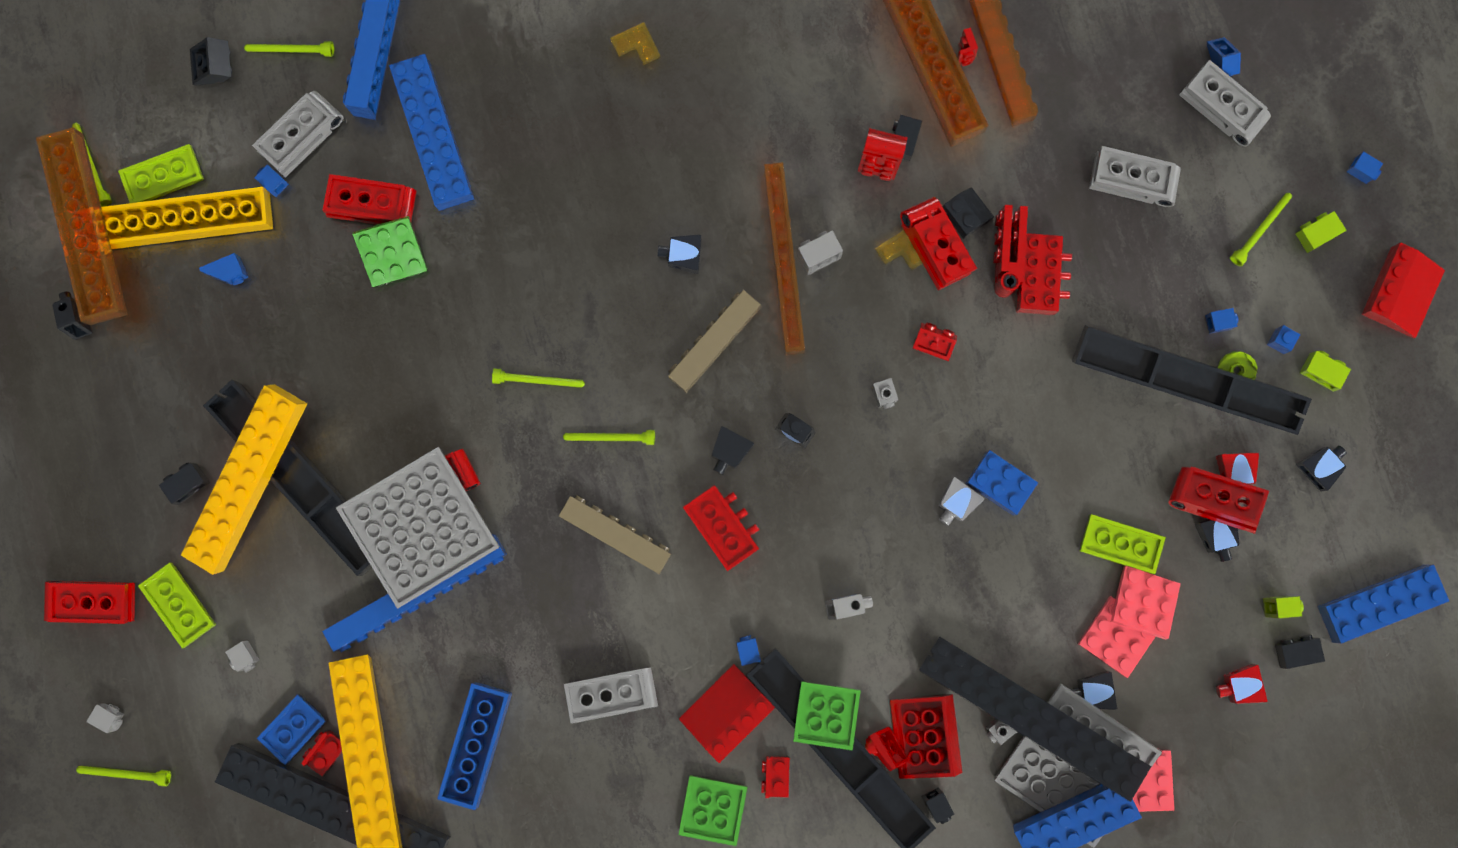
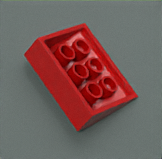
M1400 242L1392 246L1362 315L1407 336L1416 338L1445 270L1419 250Z
M733 664L679 720L705 750L720 763L775 707L745 674Z
M953 694L890 700L894 735L909 759L907 763L898 767L899 779L955 777L961 774L962 765Z

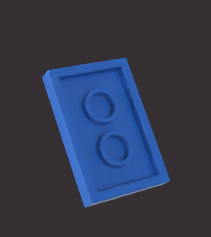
M298 694L257 739L284 765H287L327 720Z

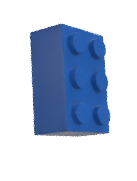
M989 450L984 454L965 484L1014 516L1019 513L1038 482Z

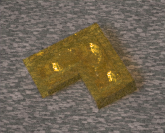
M644 22L610 38L618 56L636 49L643 65L660 58V54Z
M904 230L875 249L885 265L899 256L903 257L911 271L923 264Z

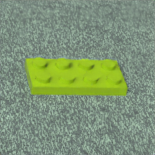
M190 144L118 171L130 203L150 201L204 180L194 150Z
M1090 514L1079 552L1150 574H1156L1166 537Z
M168 563L138 585L181 648H186L216 625L173 563Z

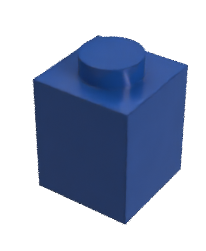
M1363 151L1355 157L1347 173L1367 184L1379 177L1381 174L1380 168L1383 163Z
M268 164L260 168L254 177L275 197L289 185Z
M1234 308L1210 312L1205 315L1209 334L1232 330L1238 327V315L1236 312L1234 313Z
M1283 325L1275 329L1267 345L1282 354H1286L1292 351L1301 334Z
M751 635L740 637V641L736 643L741 665L761 662L756 639H751Z

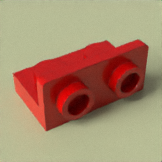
M971 27L964 29L960 37V43L958 44L960 51L956 59L957 66H967L975 60L978 46Z
M921 323L913 349L949 361L957 342V335L949 329H944V331L938 329L932 323Z
M330 730L324 733L321 732L314 740L316 742L312 749L309 748L302 756L304 760L301 764L309 766L322 777L325 776L342 753L340 737Z
M766 756V761H762V773H766L765 781H762L761 793H765V798H789L790 757Z

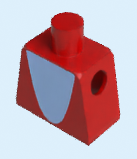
M1259 453L1221 454L1216 456L1221 476L1250 485L1256 484Z
M1249 664L1225 674V684L1216 686L1218 697L1228 696L1231 703L1268 702L1259 665Z

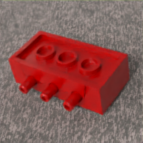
M1027 233L1024 283L1018 288L1017 313L1055 315L1059 312L1060 298H1070L1069 291H1060L1061 279H1071L1070 272H1061L1062 261L1072 260V254L1062 253L1063 236Z
M714 485L683 508L728 572L759 550L751 538L753 534L759 531V528L754 524L746 530L739 521L748 515L746 509L743 508L735 514L728 505L736 500L737 496L732 492L723 498Z

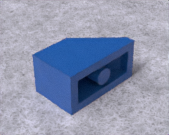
M1225 37L1207 41L1211 61L1230 77L1239 74L1241 53Z
M235 253L199 267L200 271L228 284L238 285L244 282L243 279L248 278L241 257Z

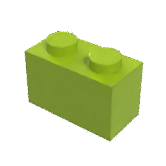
M1335 211L1330 214L1324 212L1316 217L1317 221L1313 224L1309 221L1300 226L1301 231L1297 232L1296 236L1307 253L1347 231Z
M1319 350L1309 354L1300 374L1334 392L1342 388L1351 369L1346 367L1344 362L1333 360L1329 357V354Z
M1300 596L1263 598L1266 618L1302 616L1304 605L1302 600H1300Z

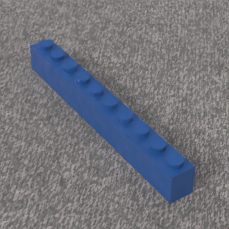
M496 534L492 535L500 546L498 549L398 609L389 594L322 631L333 652L340 650L342 653L350 649L351 643L364 641L368 638L367 634L372 631L377 633L385 629L384 625L391 621L393 624L402 619L401 615L407 611L409 614L419 609L418 605L425 602L428 604L437 599L435 595L441 592L446 594L453 590L452 586L459 582L461 585L470 580V575L474 573L479 575L486 571V566L491 563L496 565L504 560L503 557L507 554Z

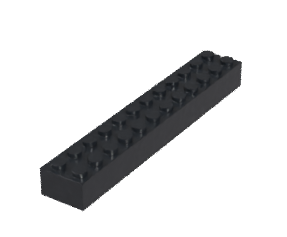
M1086 325L1083 328L1072 362L1295 435L1299 434L1304 418L1295 414L1299 412L1306 415L1312 398Z
M231 380L219 390L221 394L227 396L226 398L215 394L203 407L237 442L256 400L239 382ZM290 439L270 481L355 575L363 576L372 566L336 507L347 500Z
M938 638L930 651L933 656H927L919 669L920 672L1128 802L1132 801L1152 766L945 639Z
M774 648L762 659L764 664L762 665L759 662L747 673V676L795 729L801 681H806L780 652ZM855 736L853 750L808 744L900 848H915L936 829L934 824L874 757L868 753Z
M240 743L231 745L215 783L357 845L348 791L290 765H284L281 761ZM397 813L402 848L447 847L451 836Z

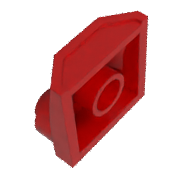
M890 726L866 738L865 748L868 753L877 756L889 771L909 761Z

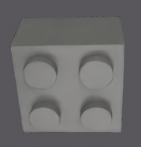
M833 230L830 232L823 231L817 235V239L813 241L808 239L802 242L798 248L797 257L808 276L841 259L843 249Z

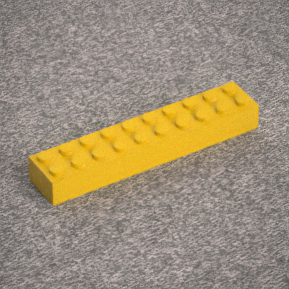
M264 187L73 210L76 248L84 252L273 229L270 192Z
M275 384L264 385L181 556L212 575L225 570L308 403Z
M367 654L329 662L357 848H402L372 659Z

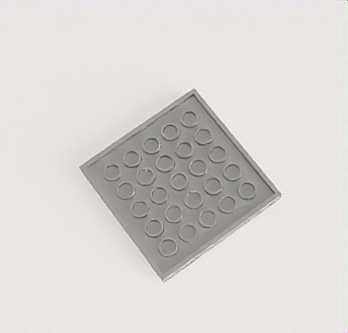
M440 447L435 448L336 507L397 609L500 547Z
M1061 683L1047 702L1150 766L1154 765L1162 753L1160 749ZM1024 736L994 778V781L1040 812L1100 785V783ZM1102 836L1087 844L1095 848Z

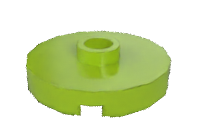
M1233 351L1226 354L1220 360L1217 367L1233 373L1234 368L1239 367L1240 370L1236 374L1255 379L1257 374L1255 360L1249 354L1241 351Z

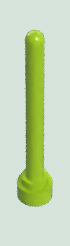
M324 41L320 45L246 44L244 46V50L247 52L320 53L325 57H333L335 51L332 41Z
M73 123L72 128L96 191L94 197L96 205L98 207L110 205L112 203L110 194L103 190L81 127L78 123Z
M1285 193L1242 249L1233 252L1230 260L1235 265H1244L1247 261V253L1292 198L1291 193Z
M497 368L493 369L492 374L493 384L513 381L570 387H583L585 385L583 380L510 374Z
M646 430L642 434L565 433L563 439L566 441H642L646 445H654L655 430Z
M78 766L76 769L79 774L154 781L158 786L165 787L169 785L171 780V772L168 770L148 773L89 766Z

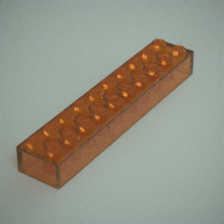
M883 0L950 146H955L985 133L989 125L931 1Z
M72 127L36 137L80 321L93 325L128 315L83 133Z

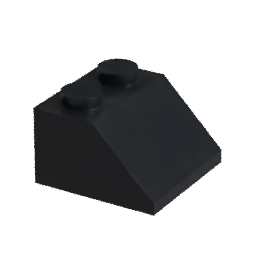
M206 37L190 48L192 85L223 83L231 77L232 67L230 66L229 58L231 51L228 41Z
M972 187L959 193L943 205V209L951 223L963 239L994 218Z

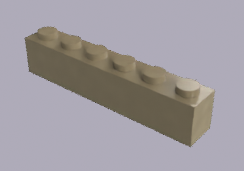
M746 291L737 292L731 299L733 303L728 308L725 306L718 314L720 316L716 322L712 321L707 326L705 335H699L694 341L695 346L691 351L687 349L681 356L683 360L678 365L675 363L668 371L670 373L669 379L685 393L690 390L761 308V304Z
M577 495L575 498L569 497L559 517L654 572L661 574L672 555L668 552L670 550L668 547L661 543L656 546L651 543L653 539L645 534L639 536L635 533V528L628 524L625 527L618 524L619 519L612 515L606 517L601 514L603 510L593 505L591 508L585 505L586 500Z

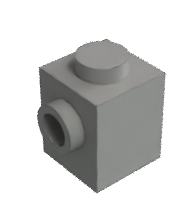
M892 378L872 385L878 408L883 406L884 409L895 406L894 403L898 401V396Z
M242 641L225 652L230 659L228 660L229 665L237 672L245 671L246 673L255 668V663L259 661L249 641Z
M106 703L96 704L87 723L105 733H110L119 729L123 722L121 719L124 714L115 705H107Z
M997 719L985 727L988 730L986 734L993 743L997 742L1000 745L1017 733Z

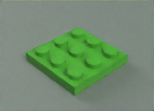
M409 216L353 232L354 240L372 287L427 271V266Z
M801 681L793 742L853 750L861 690Z
M690 775L679 835L737 846L747 786Z

